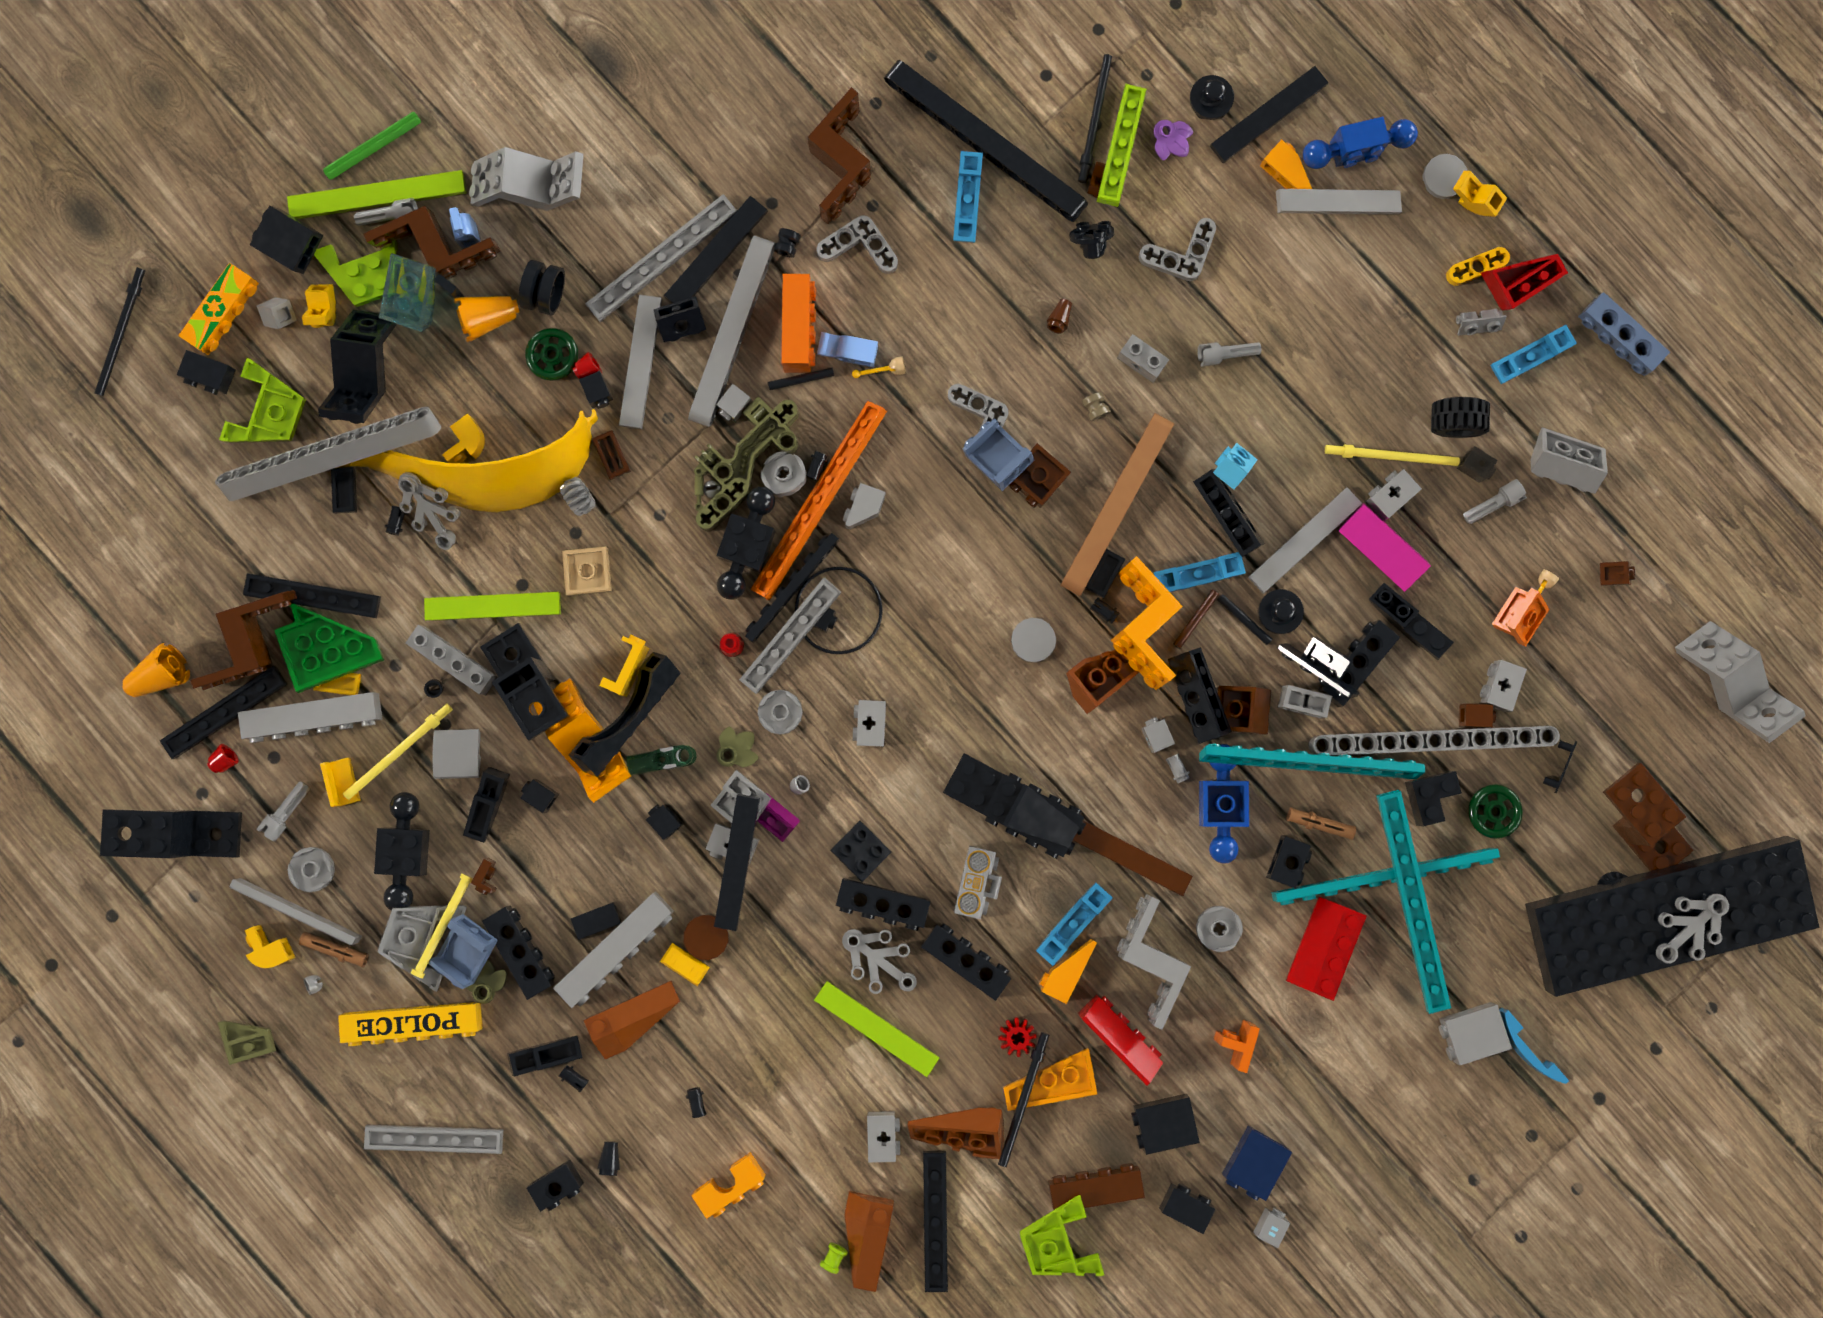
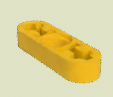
M1503 247L1494 248L1454 264L1447 271L1446 279L1453 286L1462 285L1482 277L1480 272H1476L1473 269L1472 264L1474 261H1480L1483 264L1484 269L1482 272L1507 265L1510 260V254ZM1496 254L1503 257L1501 261L1497 260L1489 264V260H1492ZM1467 269V273H1464L1460 279L1453 276L1455 272L1459 273Z

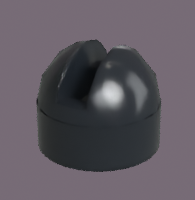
M437 679L429 680L424 686V692L430 698H437L444 689L442 682ZM435 685H439L440 687L433 690L429 689V687Z

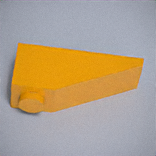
M1281 139L1263 159L1260 167L1285 189H1312L1295 148L1290 143H1285Z
M1093 939L1088 940L1052 967L1049 973L1045 972L1039 982L1042 986L1041 991L1067 1004L1097 942Z

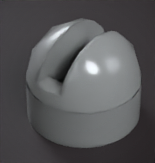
M710 480L704 485V494L710 499L721 491V486L717 481ZM715 486H717V488H718V489L708 490V491H707V489H706V488H708V487H715Z
M798 775L790 782V790L796 795L803 794L810 788L808 779L803 775Z
M317 975L304 978V984L309 995L317 993L323 987V982L317 983L321 979Z

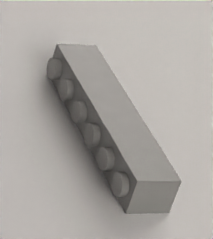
M375 692L238 712L241 739H247L250 743L263 742L264 737L272 736V740L284 739L286 734L294 733L295 737L309 735L308 731L317 730V733L331 732V727L339 726V730L352 729L353 724L361 723L362 727L376 725L375 721L383 720L379 693Z
M657 892L652 893L553 989L571 1008L576 1005L581 1007L590 998L587 994L591 990L595 989L598 991L607 982L604 978L609 973L612 975L617 973L623 967L621 962L626 957L631 959L639 952L638 946L643 941L647 944L656 935L654 930L659 925L663 928L673 919L670 915L674 910Z

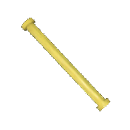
M461 874V881L416 968L411 971V974L424 978V971L469 883L472 882V877Z

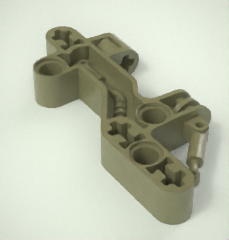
M760 397L752 401L742 413L755 427L736 445L733 458H723L710 444L707 445L708 449L706 451H701L702 455L700 457L697 455L694 457L699 462L698 466L694 469L695 496H697L695 509L698 511L696 523L702 530L710 532L716 529L747 499L751 490L755 461L772 443L781 452H786L787 454L796 452L798 441L789 427L798 419L799 412L797 405L792 400H783L773 410ZM784 409H791L793 414H785ZM777 415H779L780 419H781V418L783 419V422H784L783 424L781 423V421L779 420V418L776 417ZM791 438L794 441L793 445L790 448H784L782 446L784 439ZM718 458L721 462L716 464L715 460ZM711 464L715 465L713 470L709 468ZM726 468L730 471L729 476L724 479L719 478V471ZM709 473L722 486V489L703 507L701 496H704V475ZM737 485L742 487L744 492H736L735 487ZM729 492L735 498L734 502L732 501L730 496L727 495ZM728 500V508L719 510V501ZM714 508V510H715V511L717 512V514H719L720 516L717 517V516L711 511V509ZM703 517H711V524L704 523Z

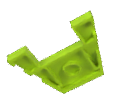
M396 240L392 241L393 244L387 248L340 265L335 249L331 244L316 249L314 256L354 306L359 307L397 293L398 264L396 251L398 249Z
M247 358L240 377L262 384L248 427L225 421L219 440L225 443L292 441L306 399L253 360Z
M1080 1195L1020 1231V1238L1032 1275L1075 1273L1076 1276H1084L1085 1273H1095L1096 1276H1104V1270L1098 1253L1075 1259L1065 1229V1223L1087 1218Z

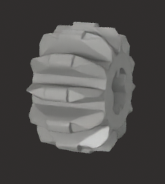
M580 478L568 479L560 486L563 499L574 514L581 516L587 514L595 507V500Z

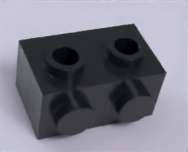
M186 350L177 375L183 378V383L196 388L199 384L205 387L204 391L217 395L218 392L227 395L236 369Z
M1171 1183L1159 1209L1163 1214L1204 1234L1216 1210L1211 1204L1212 1200L1202 1194H1199L1197 1197L1190 1193V1188L1181 1183L1178 1186Z

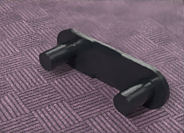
M1560 740L1558 748L1571 752L1559 781L1549 777H1545L1543 784L1556 788L1554 792L1556 794L1577 741L1572 745Z

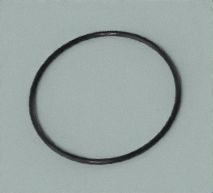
M830 567L813 574L802 585L796 597L795 611L798 609L799 599L804 588L812 579L824 572L846 570L864 578L875 591L879 603L877 625L865 642L853 649L832 651L816 645L807 636L804 637L809 644L825 653L847 654L864 647L877 633L882 620V601L875 585L861 572L847 567Z

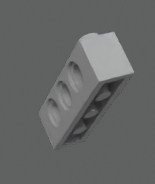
M418 624L406 641L407 645L480 695H486L493 685L492 681L498 678L495 674L425 626Z

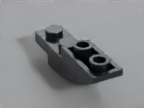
M1385 583L1369 598V601L1392 625L1417 647H1422L1435 659L1439 660L1453 645L1454 642L1422 617L1419 614V610Z

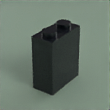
M269 205L262 215V221L258 229L252 235L250 246L288 269L304 274L324 235L285 211Z
M1187 1094L1133 1105L1135 1112L1131 1113L1134 1127L1138 1126L1140 1135H1136L1138 1147L1143 1149L1146 1155L1200 1143L1190 1097Z

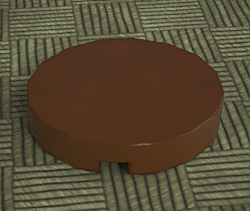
M701 915L695 917L687 924L684 931V944L686 950L693 957L700 960H711L725 951L729 943V933L727 929L714 927L716 916Z

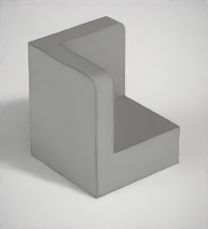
M275 297L256 305L265 327L280 329L297 321L288 299Z

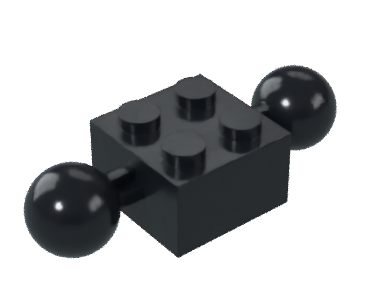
M756 487L749 492L747 496V506L750 510L748 519L732 513L730 515L716 555L719 559L732 563L730 570L723 573L717 581V590L725 599L734 600L744 593L746 587L745 580L742 577L744 568L761 573L776 532L773 527L760 523L763 515L770 513L775 506V496L766 487Z
M409 792L396 794L390 802V812L397 819L396 828H377L374 874L393 875L392 885L385 890L383 896L385 906L391 911L393 908L410 907L413 902V892L406 885L407 876L427 875L430 830L410 829V821L417 815L420 805L417 797Z

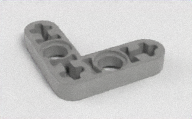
M862 215L857 217L817 245V255L824 262L834 260L861 242L882 273H894L898 267V259L868 216ZM862 222L864 225L868 223L867 229L870 233L868 238L863 229L859 230V223ZM841 234H849L852 238L848 244H842L839 241ZM832 240H835L837 246L840 249L837 250L835 246L830 250V255H827L826 253L822 254L823 247H832L834 245ZM872 240H880L882 247L879 250H872L869 246ZM883 252L887 260H893L892 267L889 268L888 265L883 266L884 259L881 256Z
M1203 218L1197 223L1185 256L1153 244H1147L1139 252V261L1146 267L1186 281H1194L1202 271L1216 231V224L1210 218ZM1208 225V230L1210 231L1206 233L1204 240L1200 239L1203 229L1200 227ZM1200 244L1204 248V253L1202 255L1194 254L1192 246ZM1148 250L1152 251V256H1154L1150 260H1147L1146 255L1143 254L1147 253ZM1160 254H1162L1163 256L1160 260V263L1156 264L1158 260L1157 258ZM1172 257L1176 261V266L1174 268H1167L1164 265V259ZM1182 261L1184 262L1182 267L1189 268L1192 265L1194 266L1193 270L1196 272L1189 275L1187 269L1181 268L1180 272L1177 269Z
M954 384L948 390V400L951 404L984 419L981 427L988 419L990 421L993 420L995 413L992 410L997 411L998 408H1001L1004 416H999L997 421L1003 428L1008 416V408L1005 404L961 384ZM961 390V395L966 398L968 393L971 394L968 405L964 404L965 399L959 397L958 400H955L952 392ZM975 398L983 400L984 407L982 409L976 410L972 407L971 403Z

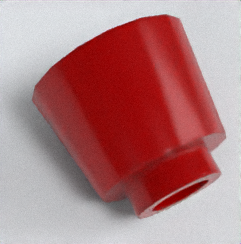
M590 352L581 357L573 368L578 379L598 371L602 373L598 362Z
M734 632L725 634L719 643L721 652L728 657H736L744 649L742 637Z
M220 744L208 758L207 765L212 772L223 773L236 765L239 759L230 747Z

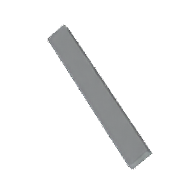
M724 194L721 195L586 302V306L599 322L603 321L729 221L737 210Z

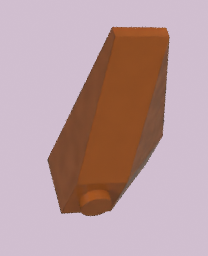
M1116 650L1085 658L1066 673L1072 696L1086 714L1098 707L1139 673V671H1135L1129 665V660Z
M671 980L591 1015L583 1021L592 1042L604 1059H608L626 1051L680 1002V999Z
M993 1107L974 1108L908 1121L907 1124L910 1139L936 1146L941 1143L947 1144L952 1147V1150L958 1152L960 1148L973 1151L972 1156L1000 1159L1003 1150L1004 1119L1002 1109Z
M849 1191L844 1215L853 1288L876 1292L894 1206V1200Z

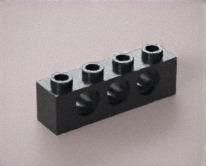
M1211 469L1193 481V483L1241 557L1247 556L1265 543L1227 484L1213 473L1215 469Z
M1380 620L1373 623L1370 621L1361 631L1364 633L1359 640L1355 639L1347 648L1349 652L1346 657L1353 661V658L1357 656L1362 662L1360 668L1354 667L1352 663L1345 674L1347 684L1356 690L1400 638ZM1369 639L1373 640L1376 644L1374 651H1370L1367 648V641ZM1319 682L1321 686L1318 691L1331 695V702L1337 707H1343L1350 699L1337 694V689L1333 686H1327Z
M1201 647L1169 658L1170 669L1176 675L1174 678L1177 690L1182 697L1185 712L1190 719L1193 734L1197 738L1198 744L1231 733L1230 725Z
M843 878L836 906L840 907L839 911L852 914L854 910L862 912L861 916L874 920L875 916L884 918L883 922L896 925L897 922L906 924L905 928L918 931L919 927L924 928L931 901ZM859 893L866 895L867 903L863 906L857 905L854 901L855 895ZM878 900H887L889 908L886 911L878 910L876 907ZM905 904L911 908L909 916L903 917L898 913V908L901 905Z
M506 906L482 920L488 933L498 940L496 947L528 1000L554 985L553 979H555V975L550 967L546 968L542 961L544 957L540 949L533 946L531 942L532 935L526 927L523 928L519 921L521 916L517 909ZM507 925L514 929L512 938L505 934V927ZM518 945L525 948L526 953L524 957L517 955L516 947ZM529 965L536 967L537 974L535 977L528 974L527 968Z
M943 923L942 926L936 924L922 943L921 948L996 1001L1011 980V977L1008 975L1010 971L1000 963L997 966L989 961L991 957L982 950L979 952L971 948L973 944L964 937L960 939L953 935L954 930ZM946 941L954 942V951L950 953L945 952L942 949L943 943ZM965 954H970L974 957L973 963L969 966L961 963V958ZM987 967L992 970V976L989 979H982L979 976L982 968Z

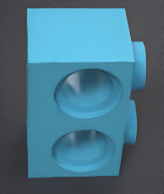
M1236 443L1232 449L1228 446L1214 463L1217 465V468L1213 473L1232 489H1235L1258 459Z

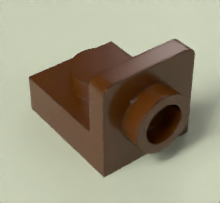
M1629 561L1600 563L1601 586L1631 585V580H1635V566H1631Z
M490 858L483 859L471 884L476 886L475 890L485 895L488 893L492 894L497 889L486 882V880H491L496 871V868H494L496 861Z

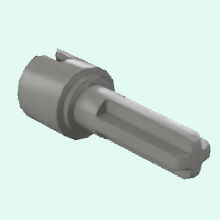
M414 198L396 200L389 207L357 212L354 215V220L358 226L394 220L418 209Z
M1217 342L1199 344L1197 351L1198 360L1202 362L1201 367L1219 365L1224 359L1261 354V344L1259 342L1233 346H1221Z
M1515 479L1500 487L1499 494L1463 514L1466 522L1472 524L1504 505L1512 507L1526 499V491L1523 485Z
M298 782L274 814H267L256 829L259 832H264L265 837L276 842L286 829L285 821L309 792L310 788L305 783Z

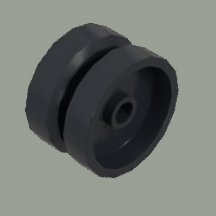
M530 260L524 269L520 282L518 296L520 307L528 310H534L538 307L540 313L550 316L554 315L559 307L564 290V268L550 265L546 269L543 262Z

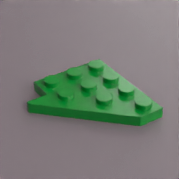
M293 603L290 607L295 622L274 630L297 693L384 661L378 641L375 638Z

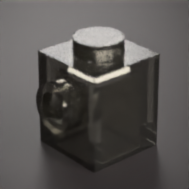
M1474 446L1467 451L1457 469L1480 483L1485 479L1489 480L1496 471L1494 466L1498 460Z

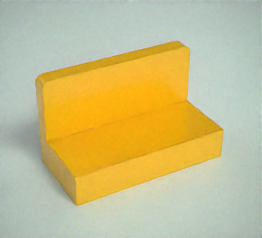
M350 758L320 763L331 807H341L361 801L359 792L350 800L343 795L356 782Z

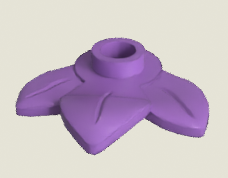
M1169 120L1159 121L1154 127V136L1157 139L1155 151L1158 157L1164 161L1170 153L1178 157L1188 156L1189 145L1186 138L1193 134L1192 128L1182 121L1174 123ZM1163 127L1168 129L1167 135L1163 133Z

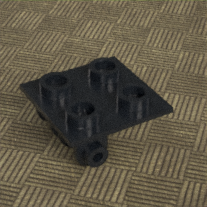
M861 821L830 850L861 882L891 853Z

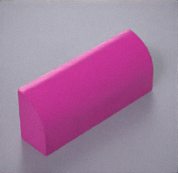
M1365 503L1339 529L1342 535L1404 592L1431 567L1425 558Z

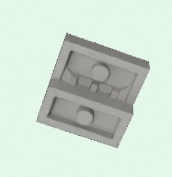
M479 729L434 730V779L480 777L481 756L479 750L481 732Z
M736 770L710 806L732 823L737 794L760 798L757 819L770 802L771 797Z

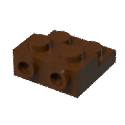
M1037 443L1031 450L1034 461L1008 485L1015 493L1021 491L1027 496L1025 501L1033 508L1036 506L1041 508L1071 474V471Z

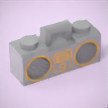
M969 846L954 908L955 914L981 919L982 914L986 915L989 902L985 901L986 897L998 898L1002 877L991 874L992 870H997L999 857H995L996 852ZM987 878L992 879L990 892H985Z

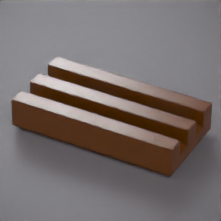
M613 430L592 438L610 480L615 479L617 476H622L624 473L631 472ZM607 437H611L624 468L620 469ZM601 440H603L616 470L613 473L599 444Z

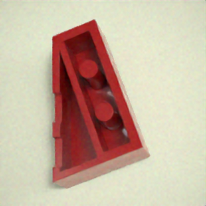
M1553 254L1480 273L1499 308L1503 311L1514 309L1568 274V271L1559 255Z

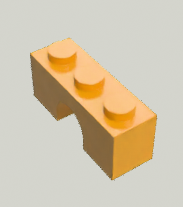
M751 1152L731 1165L729 1170L735 1178L734 1186L731 1188H721L712 1178L693 1191L691 1196L706 1219L712 1215L716 1218L726 1210L724 1208L731 1202L733 1205L738 1203L745 1197L743 1195L750 1189L753 1192L764 1184L762 1181L766 1174Z

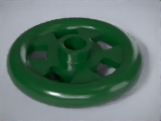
M543 329L534 334L529 340L525 350L526 363L531 372L537 377L549 381L560 380L573 371L575 363L578 361L577 344L572 336L561 329ZM550 337L559 338L558 344L549 343ZM538 343L544 345L541 354L535 352ZM568 347L570 355L563 357L562 348ZM550 352H556L554 358H549ZM541 359L545 364H547V366L544 369H541L537 365V363ZM562 362L564 367L555 371L553 366Z
M1494 784L1479 789L1473 795L1469 803L1468 814L1471 824L1480 834L1488 838L1499 839L1509 836L1519 827L1523 816V808L1519 797L1511 789ZM1496 793L1497 800L1488 801L1487 795ZM1507 799H1509L1513 806L1509 810H1507L1503 803ZM1479 804L1485 805L1484 815H1478ZM1494 807L1498 810L1495 816L1491 812ZM1508 816L1511 822L1505 827L1501 824V821ZM1486 820L1495 823L1493 829L1484 826Z

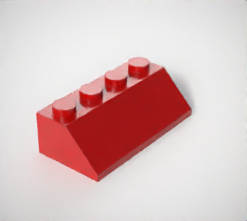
M1318 896L1285 981L1334 1001L1367 915Z
M1096 994L1078 1012V1015L1148 1086L1163 1064L1159 1058L1162 1054L1153 1045L1148 1047L1143 1042L1146 1038L1137 1028L1132 1031L1127 1026L1130 1021L1121 1012L1116 1014L1111 1009L1114 1005L1105 996L1100 998Z

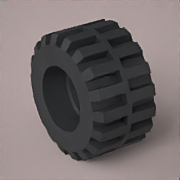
M1450 397L1440 399L1432 404L1431 432L1438 436L1468 438L1481 436L1490 430V403L1486 400L1475 397Z

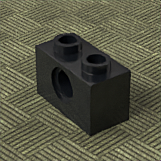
M696 296L653 309L664 343L677 341L681 337L696 335L706 330ZM679 320H685L682 323H677Z
M1281 835L1266 878L1296 888L1297 885L1302 883L1304 878V872H1302L1304 864H1308L1312 855V851H1310L1311 845ZM1292 856L1295 859V866L1288 869L1286 859Z
M568 1160L530 1183L526 1189L540 1212L546 1208L548 1211H551L561 1204L559 1200L567 1196L570 1199L580 1193L579 1188L584 1182L571 1160ZM554 1182L560 1184L561 1192L553 1191L551 1184Z

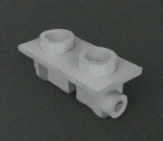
M1497 308L1480 311L1481 318H1478L1476 311L1460 313V315L1456 316V323L1461 324L1457 335H1474L1476 333L1500 331L1507 316L1503 315L1502 310Z

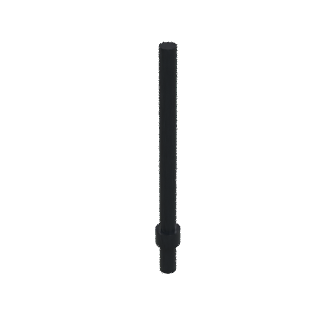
M1105 54L1103 57L1085 150L1080 158L1081 170L1078 179L1080 183H1087L1090 167L1093 166L1094 156L1092 155L1112 61V55Z
M137 267L131 284H128L126 290L128 294L94 392L97 395L104 396L137 296L140 297L142 291L140 286L146 271Z
M1041 1032L1036 1049H1033L1030 1057L1032 1061L998 1165L1002 1167H1007L1040 1063L1044 1062L1046 1053L1044 1051L1050 1035Z

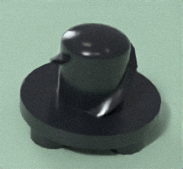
M1216 75L1204 76L1197 80L1191 89L1190 105L1198 118L1216 120L1222 118L1230 111L1234 102V91L1229 82L1224 78Z
M1101 221L1098 224L1090 225L1089 222H1080L1070 232V241L1075 244H1081L1080 248L1083 249V256L1085 258L1097 259L1104 255L1106 241L1114 236V228L1111 226L1110 221Z
M1277 589L1269 592L1262 598L1257 612L1261 624L1268 631L1275 634H1286L1292 632L1300 625L1304 615V608L1296 594L1289 590Z

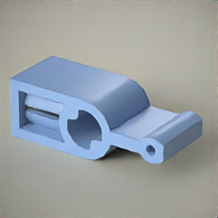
M456 207L450 208V222L457 244L463 249L481 242L477 225L468 213H459Z
M821 332L817 355L874 368L878 341Z

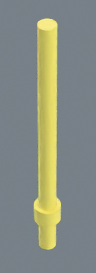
M1347 444L1343 446H1325V454L1342 455L1343 458H1353L1355 456L1459 466L1460 463L1459 457L1355 448L1354 445Z
M446 703L434 715L431 713L425 719V723L348 788L343 795L350 800L431 728L435 729L440 725V721L453 710L452 707Z

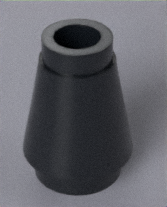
M604 1142L597 1167L599 1175L617 1176V1172L620 1170L618 1142Z

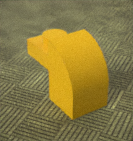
M1463 171L1453 188L1460 197L1458 201L1460 205L1482 216L1496 217L1507 200V197L1496 185L1482 184L1471 171Z
M333 284L310 285L305 291L308 310L302 316L303 325H311L313 328L333 326L336 319V299Z
M466 414L450 426L460 441L442 454L449 463H461L467 458V454L476 459L484 449L485 437L483 431L473 417Z
M261 925L245 930L246 942L254 950L247 954L246 957L255 966L272 968L296 958L287 937L269 944Z

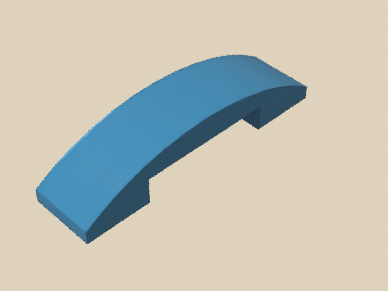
M961 151L953 241L975 243L983 153Z
M1564 325L1524 348L1494 362L1490 366L1500 384H1503L1571 348L1577 342L1567 325Z
M1239 552L1153 572L1155 577L1169 592L1200 586L1246 573Z
M1095 882L1057 923L1036 949V952L1054 966L1068 950L1067 948L1113 897Z
M1500 1008L1499 1011L1510 1044L1516 1053L1536 1071L1558 1082L1567 1084L1569 1080L1554 1063L1548 1060L1541 1063L1517 1035L1523 1029V1026L1509 1010Z

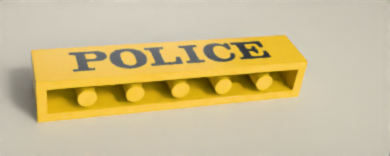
M479 1002L346 1012L338 1015L340 1043H348V1046L362 1045V1041H371V1044L385 1043V1039H393L394 1043L408 1041V1037H416L417 1041L430 1039L432 1035H439V1039L452 1038L453 1034L462 1033V1037L475 1036L476 1032L482 1029L481 1004Z

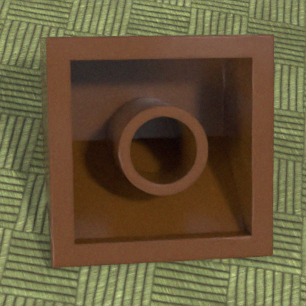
M1218 686V695L1232 732L1268 735L1271 690L1258 687Z

